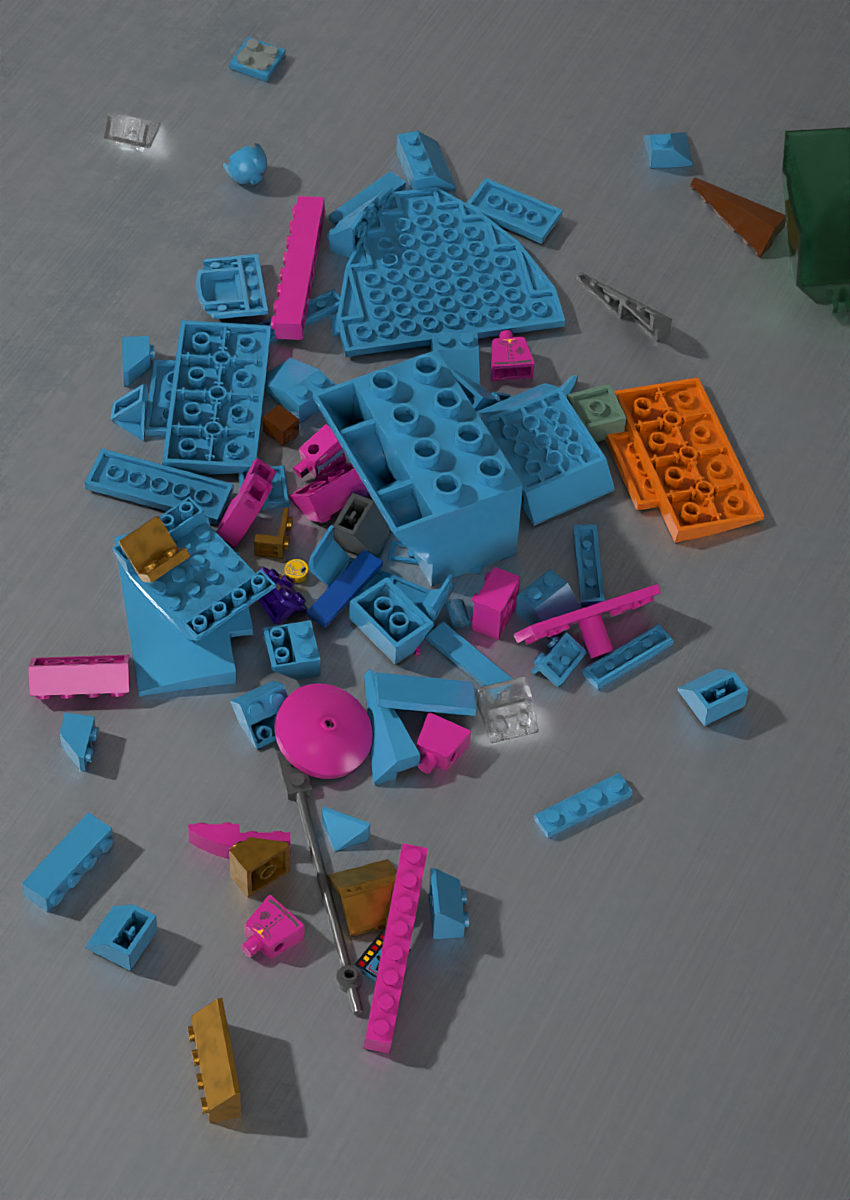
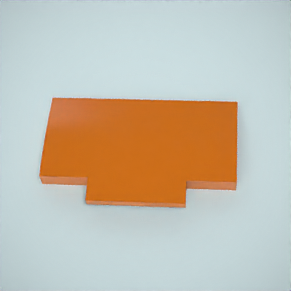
M699 377L614 391L626 416L625 432L607 434L605 441L636 510L658 507L674 543L722 533L764 519L761 507Z

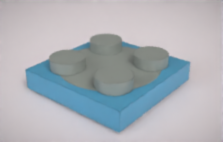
M247 37L230 61L229 69L267 82L284 58L285 49Z

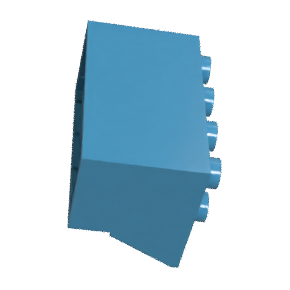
M438 350L313 393V400L394 536L412 551L431 587L445 582L449 574L453 575L452 579L467 574L470 569L482 565L483 568L516 555L523 485Z

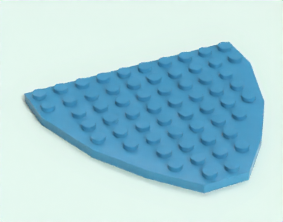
M438 187L393 192L383 208L376 213L374 221L367 225L363 237L359 239L346 264L337 313V326L345 357L429 346L432 342V333L477 332L479 339L499 336L504 330H509L514 334L564 327L566 321L555 286L520 242L480 211L466 206V203Z

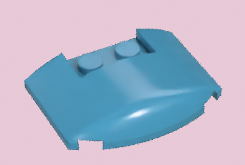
M258 254L206 258L203 261L204 268L202 270L199 269L197 272L196 291L202 307L212 318L221 319L268 314Z

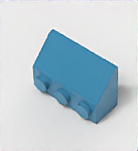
M418 130L397 134L396 153L411 190L428 187H438L445 192L456 190V185L437 141Z
M388 577L350 601L349 618L395 665L415 652L434 625Z

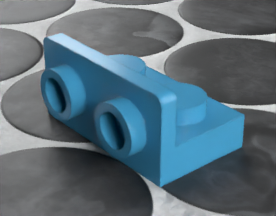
M567 632L560 637L555 635L547 643L548 650L545 653L542 651L534 659L533 663L535 666L531 669L533 674L540 671L556 687L565 681L587 653Z

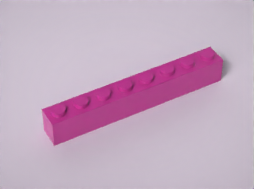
M298 196L297 205H293L292 217L294 220H290L289 224L291 236H287L286 240L288 252H284L283 264L285 267H281L280 271L282 283H278L277 296L279 299H275L274 313L276 315L271 318V329H275L276 339L303 340L326 214L324 197Z
M402 844L363 1049L389 1054L428 852V848Z

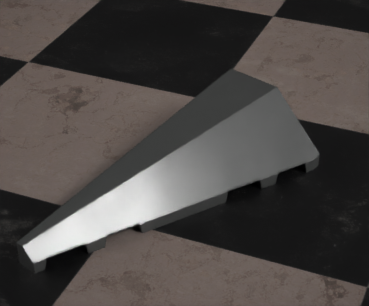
M584 273L577 274V280L620 319L628 315L656 342L670 334L672 319Z

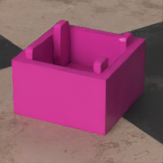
M493 567L491 572L488 571L485 574L484 580L486 581L479 594L475 593L472 597V602H474L473 615L470 619L472 630L499 640L516 609L520 576L497 567Z

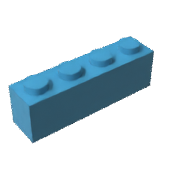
M88 812L22 882L24 896L47 912L53 906H57L62 901L64 894L78 884L85 871L91 870L94 867L98 857L103 852L106 853L110 850L114 842L112 828Z

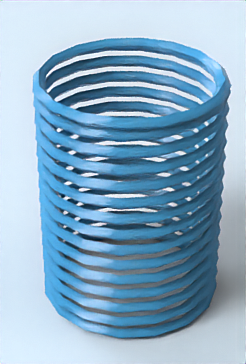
M461 599L450 601L447 604V609L453 627L463 628L467 626L470 619L464 601Z

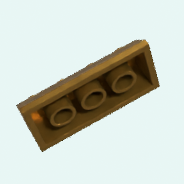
M218 998L191 1016L192 1026L187 1027L189 1041L195 1042L196 1049L192 1050L194 1066L199 1065L200 1073L196 1074L198 1090H204L205 1097L200 1098L202 1113H208L209 1123L241 1118V1094L223 998Z

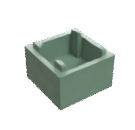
M610 384L567 394L568 401L595 442L606 440L607 434L625 432L626 416Z

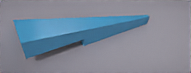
M370 669L364 674L367 714L373 731L370 751L373 784L375 786L395 779L397 772L418 766L420 763V753L395 709L377 707L376 675Z

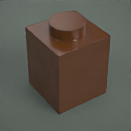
M278 404L263 417V432L284 446L289 441L297 438L299 434V418Z

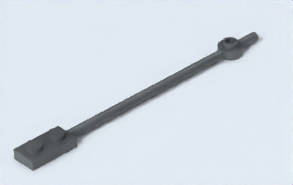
M282 752L277 753V761L287 799L296 798L341 966L336 975V983L340 990L348 993L353 1014L356 1016L361 1015L364 1011L358 990L362 986L363 975L357 966L350 963L306 796L312 795L310 779L307 774L295 768ZM347 974H351V975H353L354 977H353V978H347V977H345V976H346Z

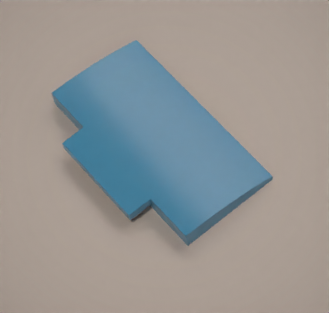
M181 320L176 361L154 359L145 421V436L165 437L162 465L194 474H230L249 471L258 455L271 326Z
M206 517V523L210 526L209 518ZM129 533L114 537L115 545L119 544V540ZM118 560L139 696L236 683V669L230 638L253 635L249 606L199 641L186 639L130 580Z

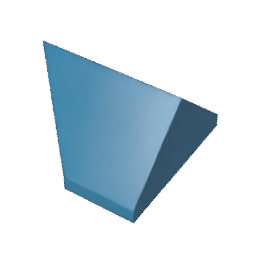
M142 384L114 401L110 419L143 442L148 407L147 385Z

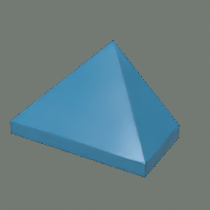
M323 806L321 824L334 852L369 840L370 823Z

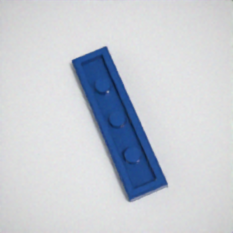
M363 550L306 611V616L326 629L382 568L383 561Z

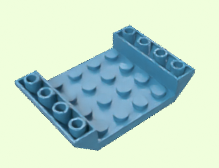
M544 383L476 411L523 485L522 495L524 502L522 508L533 526L614 491L615 488L606 457L560 387Z
M187 497L159 516L177 547L186 548L190 557L154 582H142L120 544L112 548L130 580L179 632L189 640L199 641L276 588V584L262 570L255 573L206 523L204 511L190 497Z

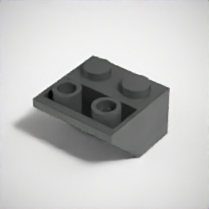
M355 493L351 494L333 524L334 540L342 548L357 554L366 550L375 557L378 556L392 532L375 502Z

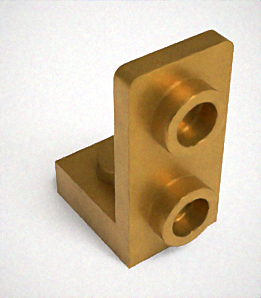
M284 507L279 536L255 534L254 556L283 559L284 549L288 550L290 536L287 535V530L292 531L293 517L289 516V508Z

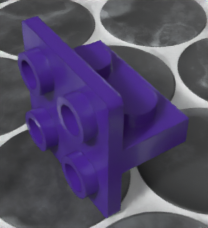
M261 566L258 570H262L276 584V588L258 599L273 623L278 626L281 625L296 610L306 614L308 610L305 605L306 599L294 589L293 586L295 584L293 580L286 574H279L273 568L270 570Z

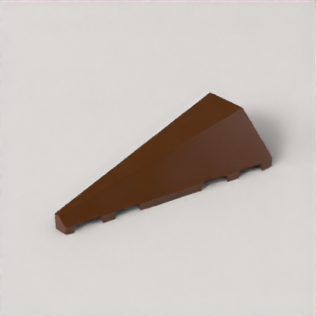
M694 178L690 184V188L692 190L695 189L701 195V199L713 207V212L733 232L736 231L743 238V242L755 250V254L759 258L772 246L773 239L785 228L787 218L785 214L698 178Z

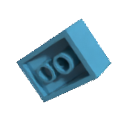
M477 332L432 333L431 351L438 350L450 371L456 370L480 385Z
M289 358L266 373L265 392L278 404L299 418L300 424L320 411L313 400V393L335 386V383L321 370Z

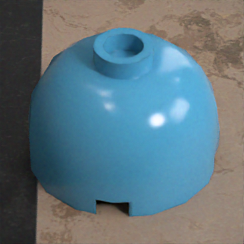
M254 143L256 146L254 148H251L249 145L241 148L228 158L230 160L228 165L223 164L225 172L233 181L239 184L251 183L254 185L263 179L262 175L267 168V157L258 143Z

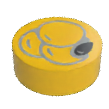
M300 559L290 560L285 565L284 574L288 575L294 583H301L308 577V565Z

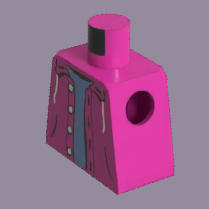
M327 424L300 447L301 462L294 466L293 470L301 479L308 473L318 479L347 462L343 448Z

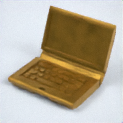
M388 859L327 875L336 891L342 897L341 902L350 938L386 928L397 870Z

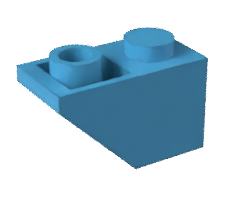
M65 712L60 730L61 747L80 771H86L87 763L92 762L94 748L92 743L98 740L99 727L95 726L94 716Z

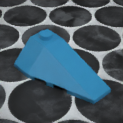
M388 186L340 220L336 227L332 228L328 233L329 251L350 258L359 239L363 237L367 225L374 221L376 213L383 208L385 202L393 194V187Z

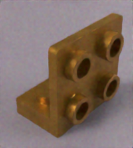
M159 516L153 517L119 540L121 548L142 582H154L190 557L186 548L177 547Z

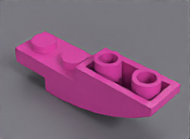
M259 458L253 461L237 496L231 500L216 531L233 549L238 545L253 523L273 487L271 482L276 471Z
M229 822L222 824H188L190 843L206 852L229 859V850L234 844L239 841H245L250 837L287 842L291 854L290 832L273 831L272 833H258L256 831L240 833L239 824Z

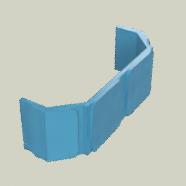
M329 526L309 559V570L319 581L327 586V589L355 560L334 540V526ZM379 570L355 597L388 577L434 622L454 590L453 575H448L441 588L429 590Z

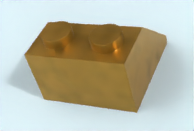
M250 837L245 841L237 842L229 850L230 877L247 898L290 872V849L287 842Z

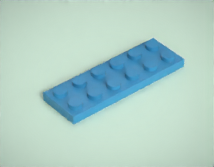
M101 448L84 483L85 489L164 511L170 510L187 497H190L204 511V516L209 518V523L218 525L234 490L231 483Z

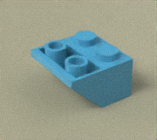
M311 620L263 628L272 671L295 680L321 676V659Z
M718 668L678 687V692L705 726L744 707L748 688L735 672Z
M271 681L230 700L240 726L256 749L276 741V715L280 706L288 697L282 683Z
M134 904L113 906L85 947L131 971L157 932L156 915Z

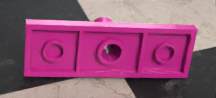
M652 585L530 625L515 633L514 637L517 643L525 641L526 644H531L539 641L541 638L558 635L570 629L571 625L578 623L590 658L607 654L614 650L601 615L609 613L613 617L624 613L626 610H634L653 602V597L661 593L659 585Z

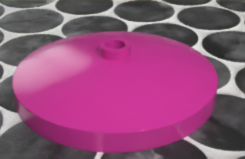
M310 684L296 689L282 703L275 719V736L281 752L295 768L312 777L336 779L352 773L363 763L372 746L373 731L366 710L354 696L333 685Z

